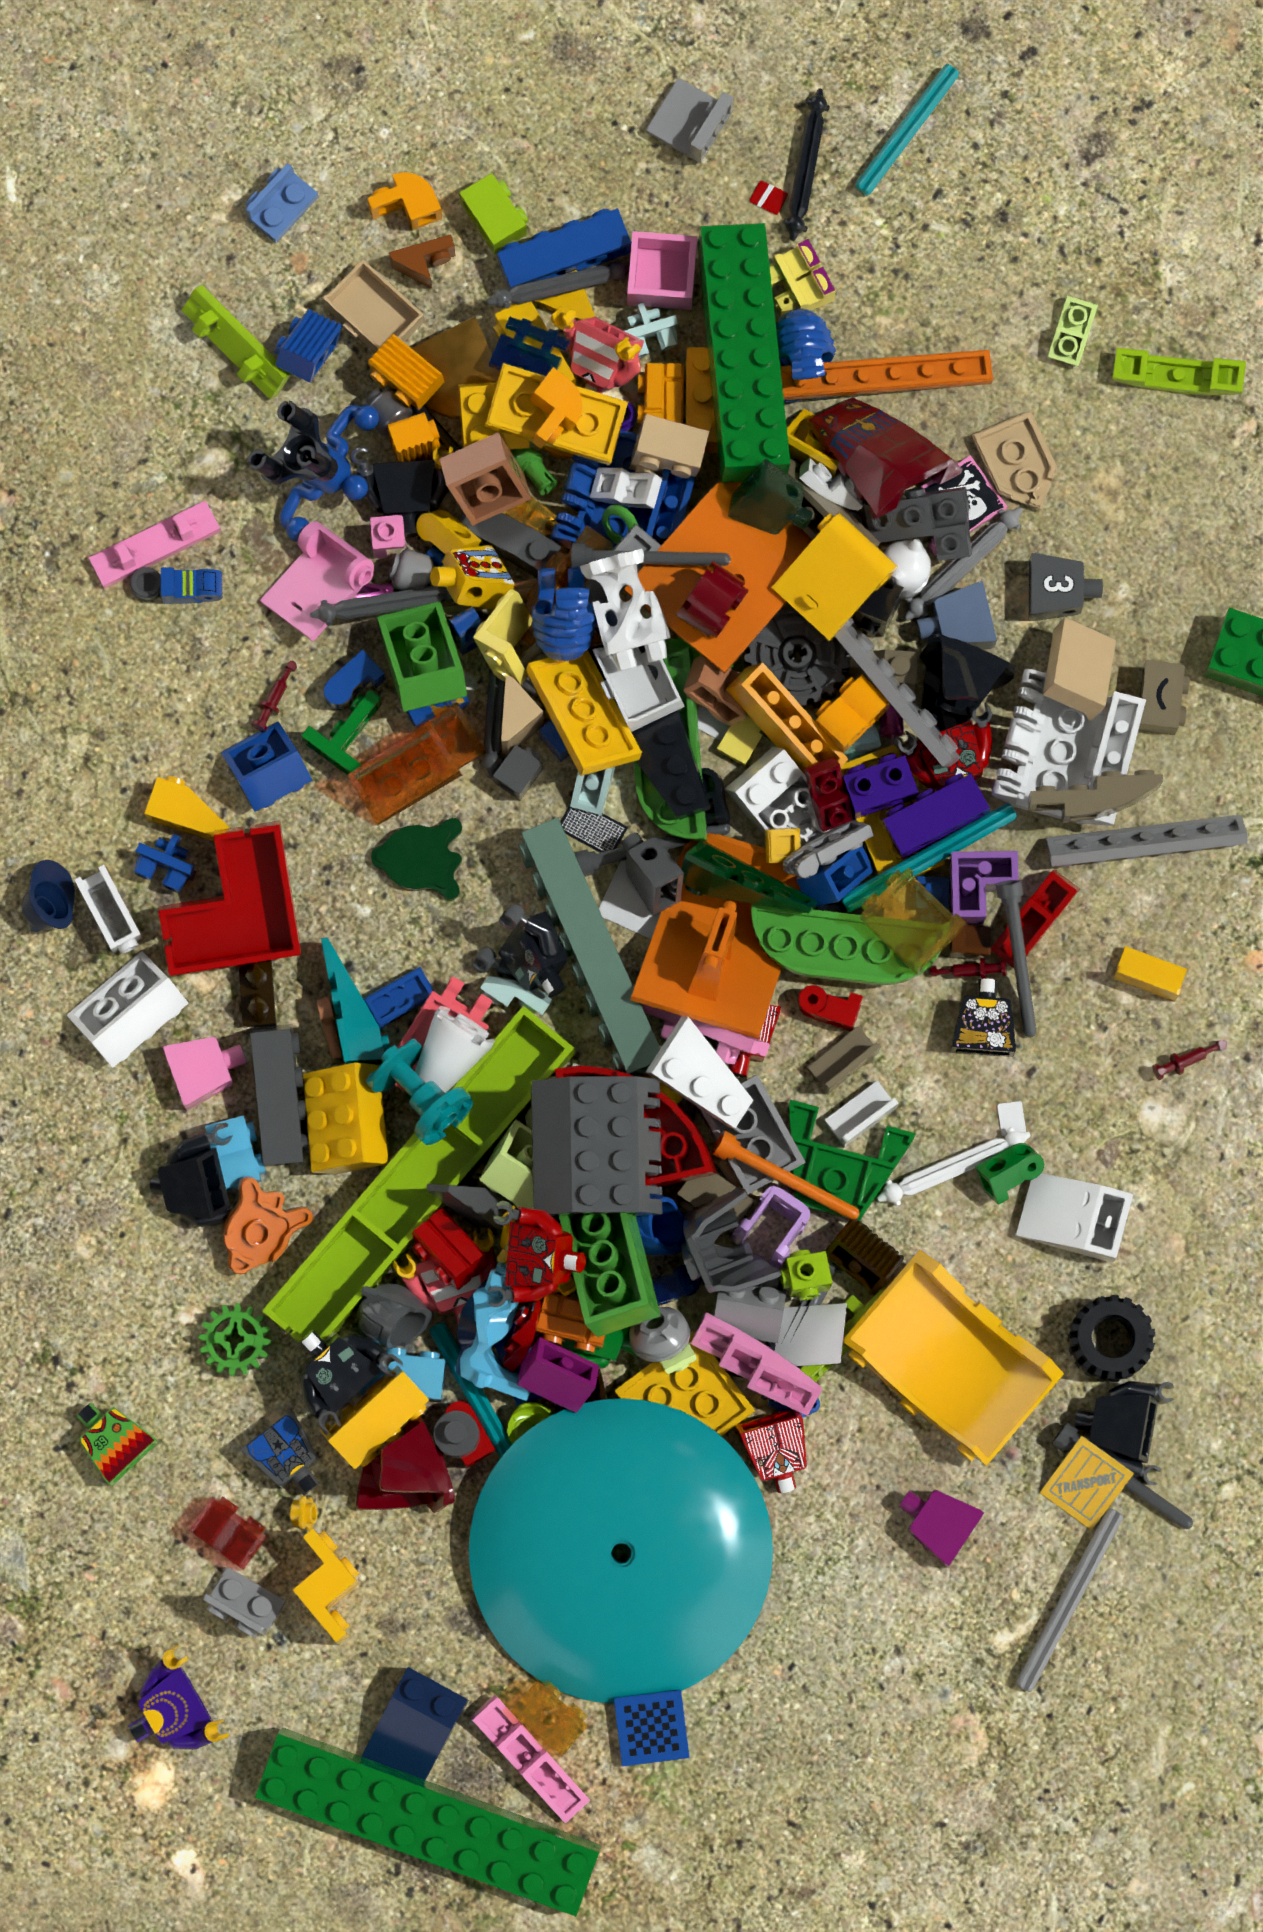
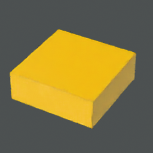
M800 828L765 829L767 863L783 862L791 853L800 849Z

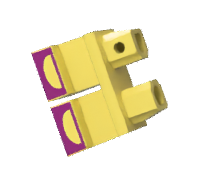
M808 238L799 242L794 249L774 256V261L770 264L772 287L782 283L786 292L774 297L775 306L781 316L795 309H808L812 311L835 300L836 290L824 267L821 266V262Z

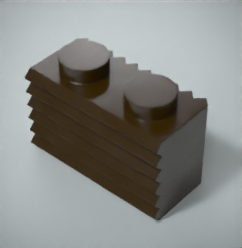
M850 1219L825 1250L827 1257L874 1296L904 1260V1256L899 1255V1252L894 1247L889 1245L888 1242H883V1238H878L877 1234H873V1231L867 1225L863 1224L862 1221H857V1219Z

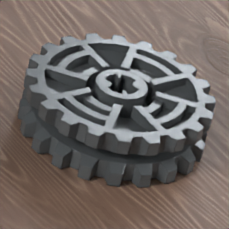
M790 604L788 608H781L745 649V652L748 654L744 655V668L763 662L805 710L806 705L811 704L816 709L821 707L823 698L827 700L834 698V688L840 689L843 686L844 675L848 674L850 661L847 660L850 658V654L834 636L829 641ZM793 651H800V656L805 655L802 657L801 662H794V657L790 659L793 656Z

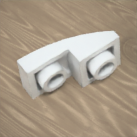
M810 457L800 465L799 478L815 492L849 509L858 511L863 507V500H860L854 492L855 484L851 479L843 476L841 472L831 479L832 475L822 463L816 464Z

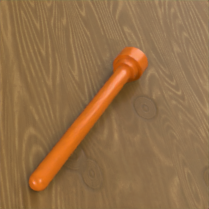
M724 1130L717 1139L712 1150L713 1155L723 1160L726 1158L733 1160L735 1158L849 1219H857L859 1217V1210L855 1206L741 1147V1142L736 1140L737 1137Z

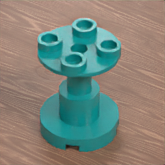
M411 1039L399 1049L395 1045L387 1049L381 1056L383 1063L368 1076L366 1084L374 1092H382L398 1083L411 1096L409 1105L421 1116L415 1126L414 1134L425 1145H432L447 1136L443 1130L452 1124L456 1128L464 1120L473 1106V1101L471 1100L472 1097L462 1087L454 1088L445 1093L434 1081L425 1083L412 1069L420 1057L422 1045L416 1039Z

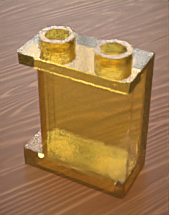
M908 867L903 873L897 870L885 882V885L888 887L879 896L876 893L872 894L862 904L861 907L864 911L861 914L860 920L917 975L964 929L966 922L957 913L953 916L914 878L913 871Z

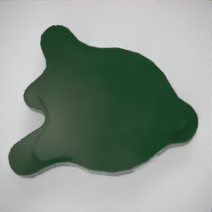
M450 818L436 827L410 825L400 828L383 845L376 847L372 851V864L376 868L383 870L392 881L405 890H433L447 900H455L460 894V888L454 879V873L461 865L462 857L457 852L449 851L448 846L462 833V824L457 818Z

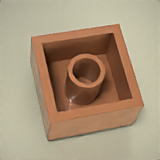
M499 432L439 459L446 485L472 526L531 500L524 472Z

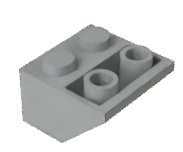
M780 1277L736 1292L718 1291L714 1316L740 1329L756 1340L778 1343L787 1289L782 1288Z

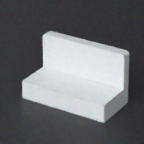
M876 1081L826 1118L824 1122L845 1148L897 1109L899 1103L895 1098L891 1099L881 1084Z

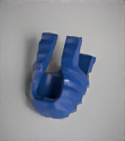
M795 309L786 312L776 322L780 366L791 365L792 379L794 380L824 376L826 373L823 362H831L836 352L833 346L834 340L830 337L831 331L826 327V322L808 309ZM819 397L814 399H825L830 397ZM801 399L784 400V401H785V403H794V402L801 401Z
M579 567L568 568V588L556 590V601L552 612L555 591V569H538V601L531 611L533 618L532 626L534 628L533 635L536 638V646L541 648L542 653L556 661H572L579 658L590 648L591 640L595 635V627L597 626L596 615L593 605L588 601L589 589L585 588V576L581 573Z

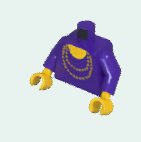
M175 1645L163 1654L162 1660L150 1670L140 1690L141 1700L137 1702L144 1716L128 1725L130 1732L137 1743L155 1733L161 1744L167 1743L173 1749L196 1750L212 1742L227 1739L229 1733L221 1735L217 1729L219 1723H223L224 1720L213 1721L186 1672L180 1667L188 1661V1657L185 1656L181 1660L176 1659L174 1651L179 1646Z

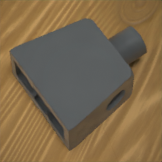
M637 832L628 835L622 841V845L627 851L626 873L648 910L654 916L681 901L684 873L657 838L652 837L644 842Z

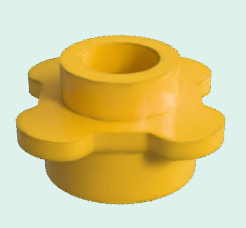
M301 1496L300 1500L292 1502L290 1510L291 1522L294 1527L306 1528L307 1531H310L313 1528V1523L317 1520V1506L313 1502L312 1497L306 1498V1496Z

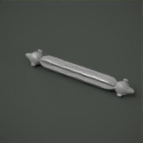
M1018 507L1007 511L1001 509L998 512L1000 521L991 524L971 543L972 555L970 557L954 559L922 590L920 598L912 599L909 597L906 600L908 611L904 618L907 621L913 618H927L929 616L927 606H931L935 599L946 595L1005 538L1008 529L1019 530L1021 528L1019 517L1023 511L1022 508Z

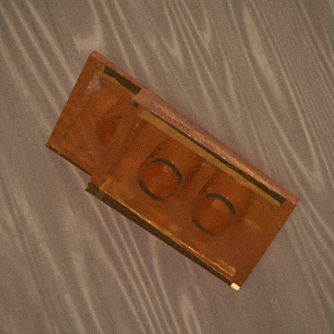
M456 702L347 776L378 826L462 776L459 769L485 754L486 751L459 704Z

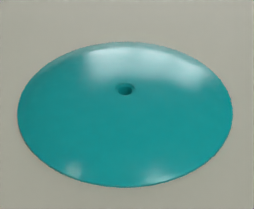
M619 1398L586 1402L577 1413L564 1409L530 1428L501 1456L489 1474L480 1492L470 1528L469 1565L473 1590L483 1617L499 1644L513 1660L541 1682L571 1696L599 1703L614 1704V1698L676 1690L683 1691L712 1674L732 1656L753 1628L765 1601L772 1573L773 1543L769 1514L758 1484L743 1459L725 1439L700 1420L681 1410L646 1400ZM619 1543H624L631 1549V1554L625 1561H617L611 1554L613 1547Z

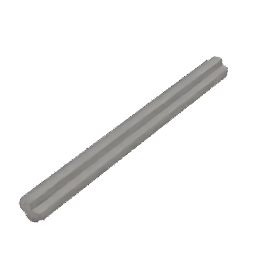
M1109 1508L1103 1515L1016 1681V1685L1021 1689L1031 1692L1040 1678L1123 1520V1515L1118 1511Z

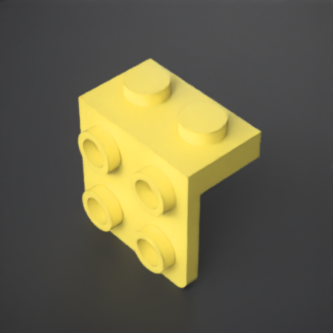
M510 589L505 596L498 600L494 611L486 621H483L478 626L473 638L493 674L504 682L506 676L513 677L521 686L528 677V674L514 647L531 626L532 617L520 594L513 589Z

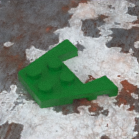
M790 1099V1135L806 1162L793 1169V1174L858 1208L859 1217L857 1221H860L913 1142L916 1133L886 1126L878 1158L811 1141L819 1107ZM794 1190V1197L804 1203L809 1209L850 1220Z

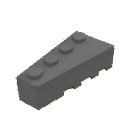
M293 1024L253 1027L250 1036L263 1166L304 1162V1153H310L308 1133H302L301 1120H307L305 1100L299 1099L298 1087H304L302 1067H297L296 1054H300L299 1034H294Z

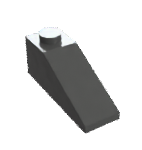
M503 513L473 526L467 517L462 521L470 531L481 539L483 544L492 545L496 553L535 578H538V569L550 568L561 546L535 529Z
M427 1184V1191L475 1227L490 1228L493 1235L501 1236L503 1225L497 1224L493 1216L502 1217L507 1210L496 1208V1204L500 1201H506L513 1206V1202L501 1194L491 1191L488 1187Z

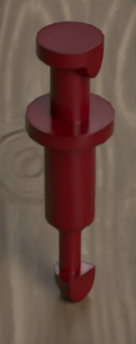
M294 661L287 663L281 679L275 681L266 700L259 702L258 707L262 711L258 719L253 720L251 723L255 729L266 732V723L270 715H278L279 709L277 705L287 688L286 680L290 673L295 672L297 664Z
M980 958V963L953 964L951 968L937 969L936 966H931L928 972L933 977L951 974L954 978L981 976V979H986V974L1002 973V976H1007L1006 959L1001 960V963L986 964L985 958Z
M1219 1040L1215 1045L1208 1048L1198 1047L1180 1056L1173 1053L1170 1055V1062L1161 1066L1158 1064L1153 1065V1073L1158 1080H1162L1165 1074L1172 1071L1181 1075L1184 1073L1185 1067L1206 1059L1207 1054L1216 1050H1225L1227 1042Z

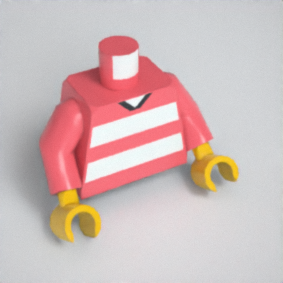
M560 306L552 314V323L557 328L562 329L567 338L572 360L571 370L574 374L586 379L585 389L603 394L604 388L610 389L623 386L641 371L639 353L643 347L644 340L597 317L577 320L576 322L574 319L577 313L572 309L565 313L563 307Z
M488 1228L489 1236L485 1240L477 1238L476 1230L473 1232V1242L486 1255L488 1265L486 1269L476 1277H473L460 1290H457L451 1283L444 1285L433 1270L436 1266L430 1260L415 1265L412 1257L409 1254H405L409 1260L408 1265L404 1268H399L394 1260L393 1267L399 1276L402 1277L407 1289L416 1295L430 1311H438L441 1316L454 1312L457 1323H459L462 1309L469 1297L489 1277L491 1270L496 1269L495 1254L492 1246L494 1243L493 1232Z

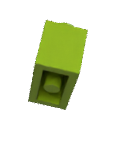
M493 173L459 192L461 205L494 255L500 252L501 248L505 245L516 242L527 235L526 223L529 220L520 205L514 207L509 199L512 195L508 186L502 179L497 181Z

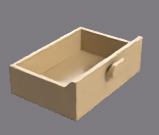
M364 259L330 293L323 297L324 307L343 323L342 327L353 338L356 339L358 337L374 353L381 348L382 344L392 334H395L405 342L425 322L424 314Z
M1064 617L1053 631L1043 695L1085 713L1088 720L1092 721L1106 707L1116 640Z

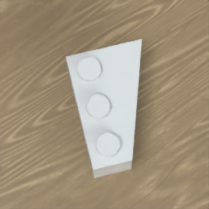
M681 1016L645 1073L654 1079H659L662 1084L727 1127L736 1128L753 1102V1099L688 1016Z

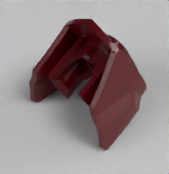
M421 1416L413 1421L409 1419L404 1435L385 1446L378 1456L368 1465L362 1467L356 1498V1508L358 1510H392L427 1505L433 1513H436L447 1505L454 1503V1489L442 1451L437 1445H434Z

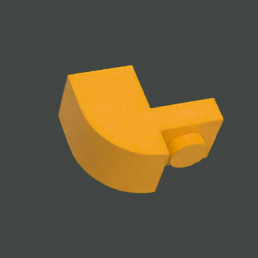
M401 172L392 174L393 188H379L371 194L372 196L367 198L368 208L373 219L403 208L412 230L442 220V210L433 188L424 178L413 173Z
M553 367L530 398L532 403L549 415L531 440L540 449L543 448L547 441L552 445L564 431L560 424L571 432L582 412V399L579 390L570 379Z

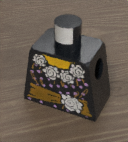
M978 979L977 996L963 997L950 1052L1014 1056L1016 1042L1011 1000L996 998L997 980Z

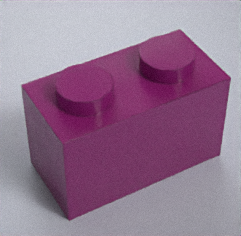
M539 1337L521 1362L517 1385L577 1413L596 1388L599 1365Z

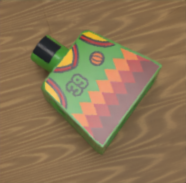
M89 1403L76 1416L88 1428V1431L80 1437L79 1441L105 1481L111 1486L115 1485L159 1443L151 1434L114 1407L103 1416L92 1403Z

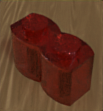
M222 1496L219 1501L212 1497L189 1531L245 1571L268 1539L263 1534L266 1527L251 1516L246 1521L235 1514L239 1508Z

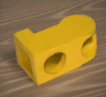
M446 510L424 513L418 518L416 523V529L421 539L431 541L445 554L442 560L443 564L451 549L476 547L481 542L480 538Z

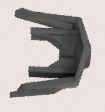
M735 1188L731 1192L685 1212L683 1221L685 1242L681 1243L683 1260L691 1280L694 1281L700 1278V1281L709 1293L717 1291L736 1292L782 1275L778 1268L770 1265L762 1256L758 1254L753 1255L749 1241L731 1248L716 1246L714 1243L722 1232L739 1226L735 1215L736 1210L732 1207L748 1196L745 1189Z

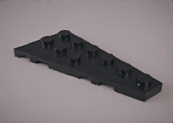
M602 644L594 648L588 649L591 657L593 658L601 676L605 681L606 678L593 652V649L595 648H603L604 645ZM644 645L638 647L641 654L646 652ZM647 665L656 681L658 678L657 668L653 665ZM680 709L632 731L642 751L640 759L636 761L680 820L711 809Z

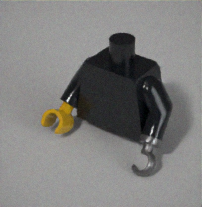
M438 445L433 452L434 460L376 463L372 465L367 464L366 459L359 460L356 458L359 452L368 453V449L366 447L355 448L351 454V459L356 465H360L356 470L357 475L362 476L368 483V491L364 496L365 500L375 513L383 514L384 516L402 515L405 538L418 536L416 529L418 518L424 513H431L433 510L438 509L449 491L439 460L442 457L438 455ZM451 446L449 447L448 454L454 452Z

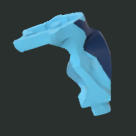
M499 1262L496 1269L491 1270L489 1277L469 1297L462 1309L457 1328V1338L460 1347L454 1370L461 1377L473 1382L476 1387L481 1389L489 1387L527 1401L530 1392L517 1385L519 1372L514 1371L512 1373L502 1366L503 1363L495 1356L491 1348L492 1345L500 1341L510 1331L518 1308V1303H512L511 1300H506L500 1307L489 1305V1302H499L503 1298L502 1293L498 1290L488 1292L491 1286L498 1285L503 1287L504 1290H510L511 1287L505 1285L507 1264Z

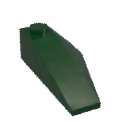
M700 841L690 849L682 863L681 870L684 873L683 883L685 888L695 895L702 896L704 894L710 897L808 914L819 902L705 841Z

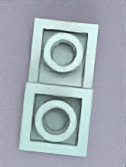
M487 976L480 987L485 991L484 995L493 1000L492 1003L496 1005L502 1003L508 1007L513 998L517 997L520 999L519 1005L521 1007L525 1006L533 1014L537 1011L543 1015L552 1001V997H548L543 991L537 988L530 991L524 990L518 981L508 978Z

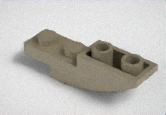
M1138 770L1134 772V775H1121L1120 771H1104L1101 773V776H1096L1093 789H1089L1088 785L1069 786V790H1055V786H1039L1035 788L1036 791H1030L1028 811L1061 810L1062 823L1080 822L1104 817L1126 809L1148 797L1160 788L1163 782V774H1154L1153 770Z

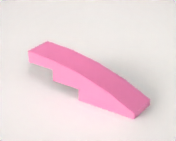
M707 1312L692 1337L691 1345L721 1358L719 1362L720 1367L748 1379L747 1388L808 1416L822 1391L820 1385L771 1348Z
M496 1695L490 1698L470 1717L564 1823H567L590 1801Z

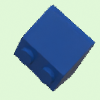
M279 721L268 726L266 732L259 731L221 752L243 794L255 812L261 808L271 806L276 800L291 792L299 791L304 785L313 781L298 750Z

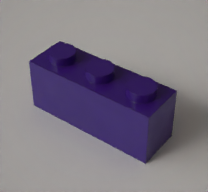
M962 773L957 774L944 782L946 787L936 792L933 789L926 790L915 797L917 802L906 808L904 804H900L886 812L888 817L883 819V825L901 859L963 828L990 812V807L972 774L965 777Z

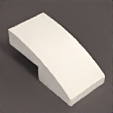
M598 467L590 498L609 504L654 509L663 478L655 473H630L623 468Z

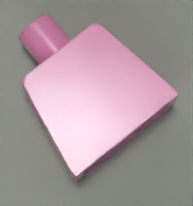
M216 1037L163 1047L186 1110L194 1108L232 1086L233 1081L229 1069L247 1063L240 1044L221 1051Z

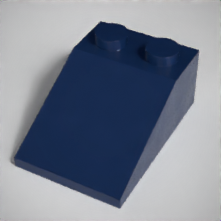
M408 1667L373 1732L362 1757L426 1780L469 1700Z

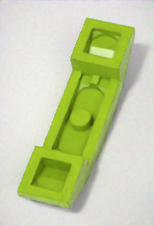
M1117 347L1113 381L1174 393L1236 395L1243 392L1246 361L1214 358L1213 361L1165 357L1149 355V351Z

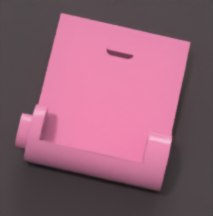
M317 521L305 526L299 535L298 547L303 553L260 599L263 605L312 642L323 632L327 625L326 622H322L320 619L311 618L310 613L318 609L322 600H327V603L334 606L342 600L352 599L364 585L370 582L374 571V564L369 558Z

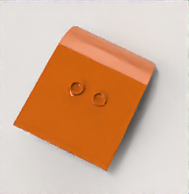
M720 481L657 550L664 552H715L729 554L731 558L730 563L722 567L744 581V587L749 591L735 611L731 608L728 609L726 615L731 618L717 638L713 635H710L709 638L676 616L708 566L645 564L638 572L639 580L645 591H654L664 613L668 628L724 674L787 602L771 587L812 541L781 508H777L770 502L767 505L762 504L760 500L754 498L762 489L759 485L750 495L742 496V492L752 484L748 481L746 483L745 481L723 483ZM762 490L759 496L765 498L767 494L763 493L765 491ZM627 585L624 588V591L632 597L633 591L631 587ZM644 604L643 607L651 613V607Z
M707 833V841L705 842L802 892L796 881L798 876L784 872V862H766V848L724 835ZM689 841L683 847L677 860V865L680 868L686 853L699 842ZM683 883L681 901L660 913L630 1000L759 1039L782 967L776 964L760 946L752 926L750 903L710 897L704 894L702 896L695 895L689 892Z

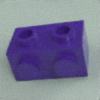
M896 754L887 755L877 760V765L866 768L862 764L846 771L847 775L842 777L843 788L849 795L851 812L854 819L915 799L918 795V790L905 755L898 758Z

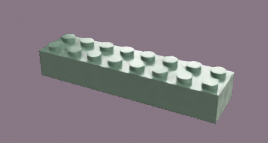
M557 817L521 832L522 843L518 844L520 848L519 853L526 869L533 868L534 873L531 874L533 878L532 883L539 898L545 896L548 902L545 904V911L548 913L554 928L559 927L561 932L558 934L567 956H571L574 961L571 964L574 979L579 988L585 986L587 993L584 995L588 1011L592 1018L598 1016L600 1020L598 1033L604 1047L611 1046L614 1054H611L614 1070L639 1077L647 1071L658 1054L660 1047L641 1003L630 1000L634 990L633 985L561 822Z

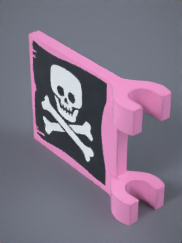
M970 455L957 463L963 469L961 474L940 485L932 479L921 487L924 488V492L966 487L969 502V531L972 532L997 516L1001 509L1005 511L1008 507ZM933 537L931 539L932 543L928 545V548L936 557L937 551L935 538Z

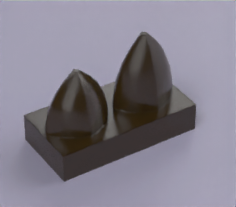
M272 960L238 965L243 1028L277 1025Z

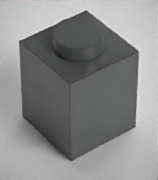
M515 745L494 773L493 782L521 801L543 771V763L539 761L541 756L528 746L522 749Z

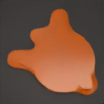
M251 1176L243 1177L239 1181L238 1202L229 1213L223 1228L224 1243L228 1252V1266L234 1273L240 1275L247 1273L252 1268L259 1267L261 1264L270 1261L274 1262L287 1248L292 1234L298 1229L309 1225L313 1220L312 1212L304 1206L284 1211L282 1209L285 1200L283 1193L279 1191H262L257 1180Z

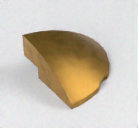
M476 317L441 332L412 348L443 375L445 382L425 403L430 411L451 419L456 416L460 417L458 384L498 381L500 372Z

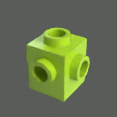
M810 1250L795 1251L790 1254L789 1258H786L783 1265L784 1269H780L782 1288H788L790 1298L799 1296V1300L802 1301L819 1297L820 1292L829 1291L833 1284L826 1251L811 1254Z

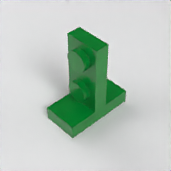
M371 690L365 696L360 694L350 707L351 715L345 722L340 720L330 733L331 740H328L311 726H308L301 735L303 743L356 781L363 772L362 764L348 755L346 750L381 707V697Z

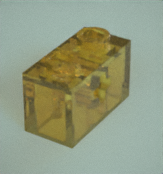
M537 1680L511 1712L563 1757L589 1727L584 1722L588 1715L574 1703L568 1708L558 1699L563 1693L548 1680L544 1684ZM556 1707L559 1708L558 1717L561 1719L558 1725L554 1722H551L549 1725L545 1724L546 1716L543 1711L546 1708L550 1710Z

